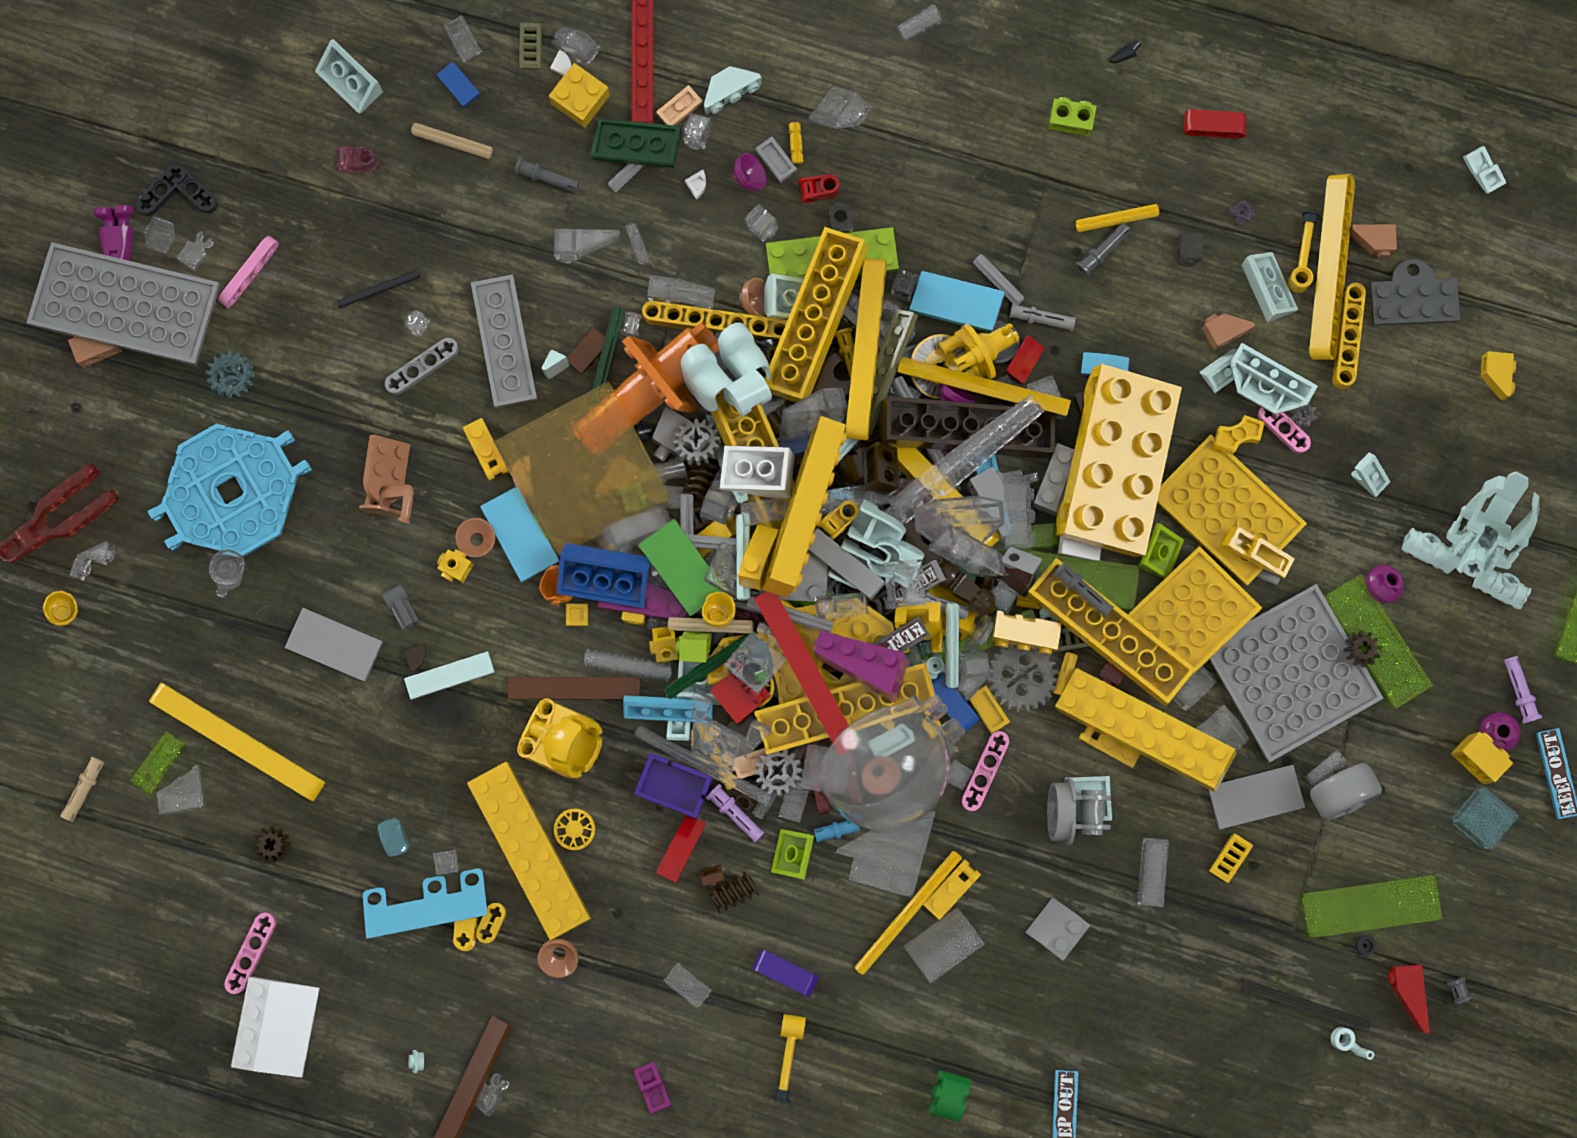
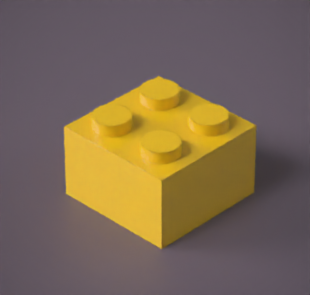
M574 63L550 93L549 99L554 107L585 128L609 98L610 92L608 86Z
M1477 732L1468 735L1451 755L1483 785L1494 783L1513 762L1509 760L1510 756L1505 750L1498 749L1492 744L1494 741L1489 735Z

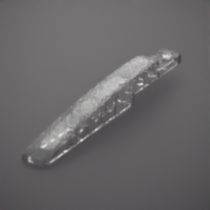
M1029 395L926 470L888 502L891 506L884 512L897 519L904 526L939 495L942 497L947 495L1042 414L1044 410ZM867 545V546L869 547V549L872 550V551H874V550L877 549V547L873 548V547Z

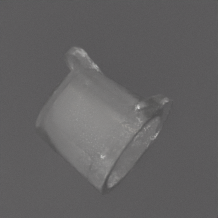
M234 550L219 551L212 557L209 565V574L218 587L216 594L219 597H225L227 590L237 588L242 581L245 562L241 554Z

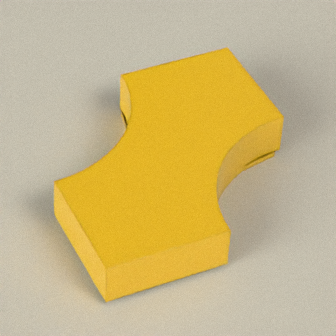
M1244 415L1241 422L1235 426H1219L1212 448L1233 455L1238 446L1243 443L1252 442L1258 444L1265 422Z

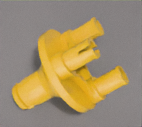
M1011 323L989 334H977L969 324L961 326L960 330L954 332L955 335L938 344L944 355L960 346L965 348L967 353L953 360L955 365H959L956 367L959 372L972 365V368L964 373L993 379L996 377V371L992 361L996 360L1001 351L1017 343L1019 336L1016 331H1012L1011 328L1013 326Z

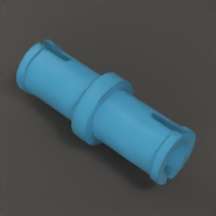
M857 818L840 823L835 821L832 822V825L814 829L817 843L835 837L840 839L842 835L860 831Z

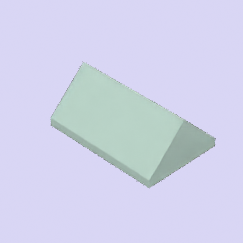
M334 39L330 40L315 72L360 114L383 91L379 83Z
M1273 252L1248 256L1242 263V268L1267 323L1297 311L1296 303Z

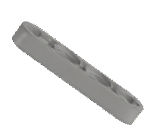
M452 338L442 339L389 375L385 380L387 391L392 395H400L453 359L459 352L456 341ZM446 344L450 346L454 345L452 346L453 351L451 353H449L448 351L442 353V356L444 357L443 359H441L439 354L436 352V350L438 349L440 353L443 352L446 349ZM429 355H434L437 358L436 363L432 366L425 364V359ZM411 367H416L419 370V374L415 378H410L407 375ZM403 373L408 383L405 384L403 380L398 384V389H395L394 387L390 389V387L392 386L391 382L393 380H395L396 382L402 380L400 375Z

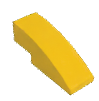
M1231 526L1221 546L1282 578L1286 577L1294 561V558L1261 537L1253 536L1239 526Z

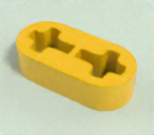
M492 903L487 907L488 915L482 917L476 930V937L481 943H491L497 937L506 917V909L502 904ZM499 907V912L502 913L501 917H496L494 922H491L493 914L490 913L491 909ZM491 924L490 933H492V937L483 939L481 930H486L488 925Z

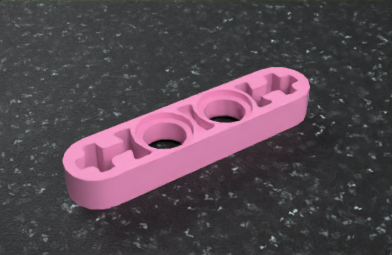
M267 236L262 240L220 294L218 301L221 304L230 308L238 300L276 251L279 244L278 241L271 236Z
M997 731L990 736L962 797V806L967 811H975L982 805L1009 745V737L1002 731ZM999 735L1003 737L1002 741L1005 742V745H1000L997 749L998 752H1001L1000 756L993 751H988L989 747L994 749L996 742L993 741V738H998ZM985 756H994L996 765L991 768L985 766ZM983 775L986 777L987 784L985 787L980 788L976 786V776ZM973 787L976 791L983 792L982 796L977 794L975 801L978 802L977 806L972 805V807H969L966 798H971L974 791H970V788Z
M261 913L255 918L225 979V988L229 993L238 994L245 990L248 979L252 976L276 927L277 921L273 914ZM269 917L268 922L271 925L270 927L266 926L263 930V933H267L266 936L255 933L256 929H262L263 923L260 922L261 919ZM255 936L259 937L262 943L260 948L256 950L250 946V940ZM243 957L250 958L252 963L251 967L247 970L242 969L240 966V960ZM237 970L240 973L247 974L246 977L240 976L238 983L241 984V986L232 989L233 984H231L230 982L231 980H236L239 975L238 973H235V971Z

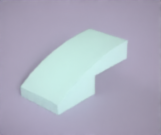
M1484 146L1463 156L1471 173L1486 193H1490L1506 183L1498 165H1493Z

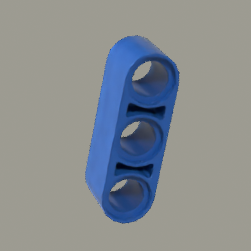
M942 673L937 675L936 679H931L938 706L962 734L980 721L977 714L957 690L946 686V677Z

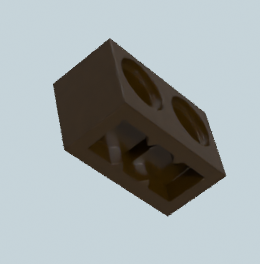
M875 442L863 449L865 489L882 495H887L898 489L897 448Z

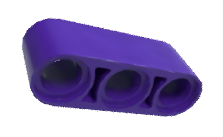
M761 949L752 968L808 997H811L820 978L764 949Z

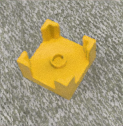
M941 602L896 603L895 629H899L919 616L930 633V636L924 640H932L931 652H942L943 625Z

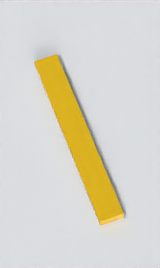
M902 357L897 371L1064 416L1068 414L1071 400L906 357Z

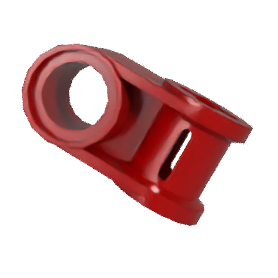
M832 174L804 177L798 180V185L801 186L802 203L832 199L840 192L839 180ZM827 183L836 185L833 190L824 188Z

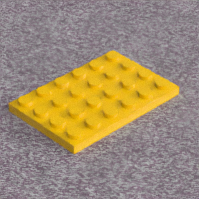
M1210 435L1160 486L1157 504L1237 579L1247 586L1263 568L1221 546L1230 527L1239 526L1253 536L1261 537L1282 550L1307 523L1234 455L1212 448L1215 438Z
M1199 546L1128 615L1193 666L1196 670L1191 675L1192 677L1259 613L1262 607Z

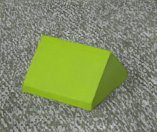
M1156 523L1150 533L1146 555L1141 556L1137 568L1165 579L1173 570L1184 539L1160 523Z
M781 829L771 872L804 880L814 836Z

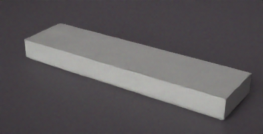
M817 528L814 532L816 533L812 546H809L808 550L872 600L885 585V581Z

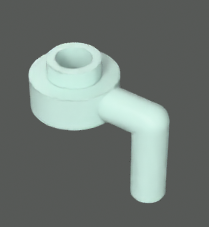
M1338 1027L1332 1032L1331 1043L1335 1048L1342 1051L1351 1050L1357 1056L1369 1060L1374 1058L1373 1051L1361 1048L1355 1043V1035L1350 1029ZM1342 1034L1343 1039L1339 1042V1037Z

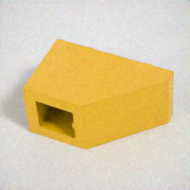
M1488 351L1482 356L1481 378L1500 400L1505 401L1513 395L1515 390V382H1512V375L1516 370V361H1513L1514 354Z

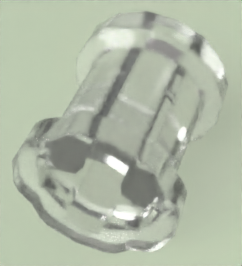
M625 312L624 326L620 330V334L625 337L632 336L638 338L639 322L642 320V315L634 312Z

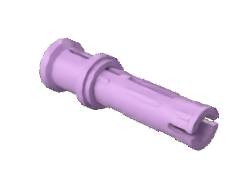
M1518 656L1505 659L1504 662L1518 699L1516 700V706L1520 707L1523 716L1522 723L1525 724L1541 719L1542 716L1538 714L1535 705L1536 698L1530 694Z
M718 784L706 796V799H710L719 808L720 813H726L755 842L764 831L735 804V799L733 797L730 798L721 789L722 786Z

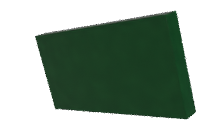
M598 118L591 159L675 168L682 128L675 125Z

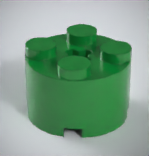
M939 1070L936 1079L938 1085L933 1086L931 1092V1099H934V1102L931 1101L928 1114L960 1122L965 1110V1100L969 1094L971 1080L964 1076Z

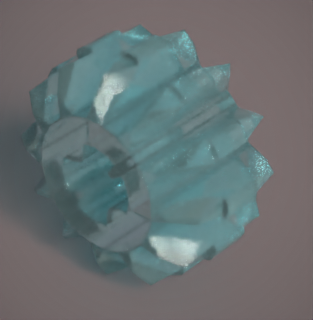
M397 818L388 819L378 824L379 838L388 856H399L408 851L409 842L400 820Z

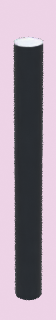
M417 270L339 299L337 304L339 308H343L420 278Z

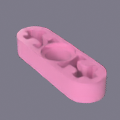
M1261 407L1259 409L1258 417L1260 421L1265 422L1264 425L1294 453L1302 454L1309 449L1311 445L1309 436L1284 412L1271 414L1275 419L1278 416L1281 417L1273 425L1272 423L1275 420L1271 416L1267 418L1264 416L1266 413L1265 408ZM1280 423H1287L1290 426L1288 434H1282L1279 431ZM1295 431L1297 434L1294 437L1297 440L1303 439L1305 441L1303 443L1305 448L1302 446L1296 447L1297 441L1294 438L1289 441L1287 438Z

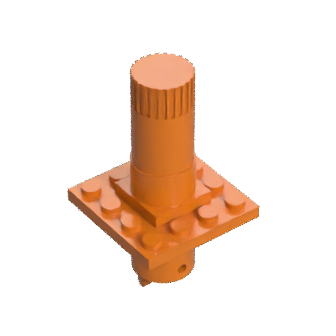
M702 322L693 329L686 328L659 352L650 342L628 336L622 341L626 346L624 348L625 352L632 359L635 357L638 361L634 365L637 371L573 425V429L579 439L592 453L599 456L663 402H666L672 410L675 408L677 411L693 414L699 413L700 404L684 386L681 359L687 350L698 344L707 345L713 354L719 351L717 338Z

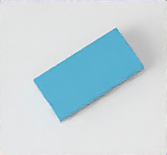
M922 271L909 310L915 314L962 326L969 324L974 329L991 333L994 330L1005 292Z
M519 486L480 506L521 582L560 562Z

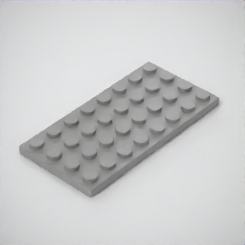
M51 242L26 323L29 326L196 366L220 284L219 282Z

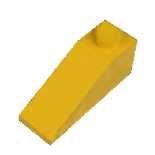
M757 525L739 569L738 579L740 586L761 591L779 534L778 529Z

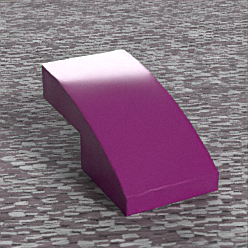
M655 1062L633 1070L651 1115L672 1107Z

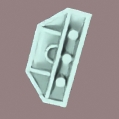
M1241 343L1231 360L1237 393L1273 414L1306 406L1318 387Z

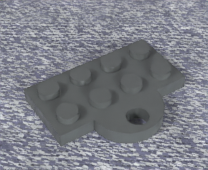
M1411 259L1399 264L1392 273L1391 281L1371 282L1369 284L1372 326L1452 323L1460 321L1457 278L1435 279V274L1431 267L1421 260ZM1408 266L1416 267L1418 271L1416 276L1408 274Z

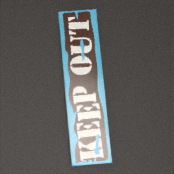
M1557 728L1537 732L1536 737L1556 819L1577 816V799L1560 730Z
M1055 1070L1052 1138H1076L1078 1071Z

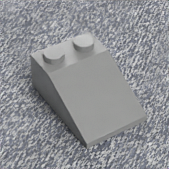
M991 467L971 478L967 488L985 520L999 534L1000 540L998 542L1000 543L1006 536L1003 485L1005 480L999 470L995 471L994 467Z

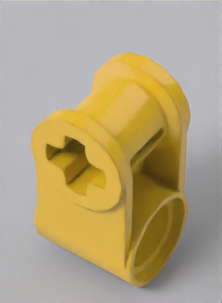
M850 500L843 502L820 520L818 527H822L830 536L829 538L835 539L858 516V505ZM843 507L850 508L852 512L851 517H846L843 514Z
M479 917L454 921L453 943L458 949L470 951L475 946ZM464 935L470 939L469 942L465 943V946L459 942L460 939L464 938Z

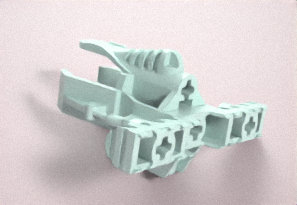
M1513 472L1507 477L1497 476L1486 481L1481 491L1470 500L1467 506L1461 508L1458 519L1447 532V539L1453 543L1451 547L1445 546L1432 533H1422L1412 528L1404 538L1402 549L1407 554L1410 553L1413 557L1427 564L1430 563L1437 569L1444 570L1443 572L1447 574L1454 568L1460 573L1464 572L1474 579L1472 587L1479 588L1486 594L1489 593L1493 598L1505 604H1510L1515 609H1521L1523 603L1527 601V596L1530 595L1531 588L1524 586L1516 576L1510 573L1503 574L1499 571H1494V567L1510 569L1512 563L1519 556V552L1528 546L1529 538L1538 519L1539 496L1534 492L1532 510L1511 531V526L1505 522L1528 488V477L1518 472ZM1496 492L1485 513L1482 512L1481 509L1486 498H1490ZM1464 517L1468 520L1467 525L1462 531H1459L1460 522ZM1515 545L1519 546L1516 550L1512 551L1509 554V556H1507L1504 553L1505 549L1511 551V549Z

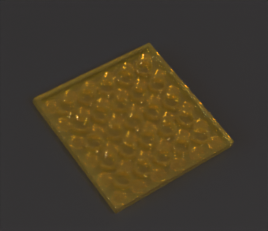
M609 381L494 441L545 539H548L557 556L561 555L565 543L581 545L670 499L665 486Z

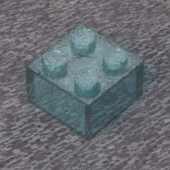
M1480 787L1476 789L1450 822L1483 850H1492L1518 819L1519 815L1486 787Z

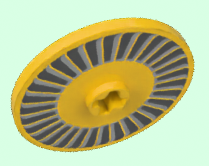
M938 334L923 339L914 348L910 359L933 365L943 362L945 368L958 371L956 367L959 365H955L953 360L967 352L964 347L960 346L944 355L938 343L952 336ZM972 365L962 370L961 372H966L967 370L971 369ZM910 376L913 384L921 393L930 398L940 399L939 383Z

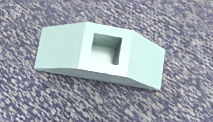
M730 66L712 76L704 102L706 115L711 112L715 114L722 110L723 106L727 103H735L740 100L743 94L747 92L753 93L758 90L762 84L760 74Z

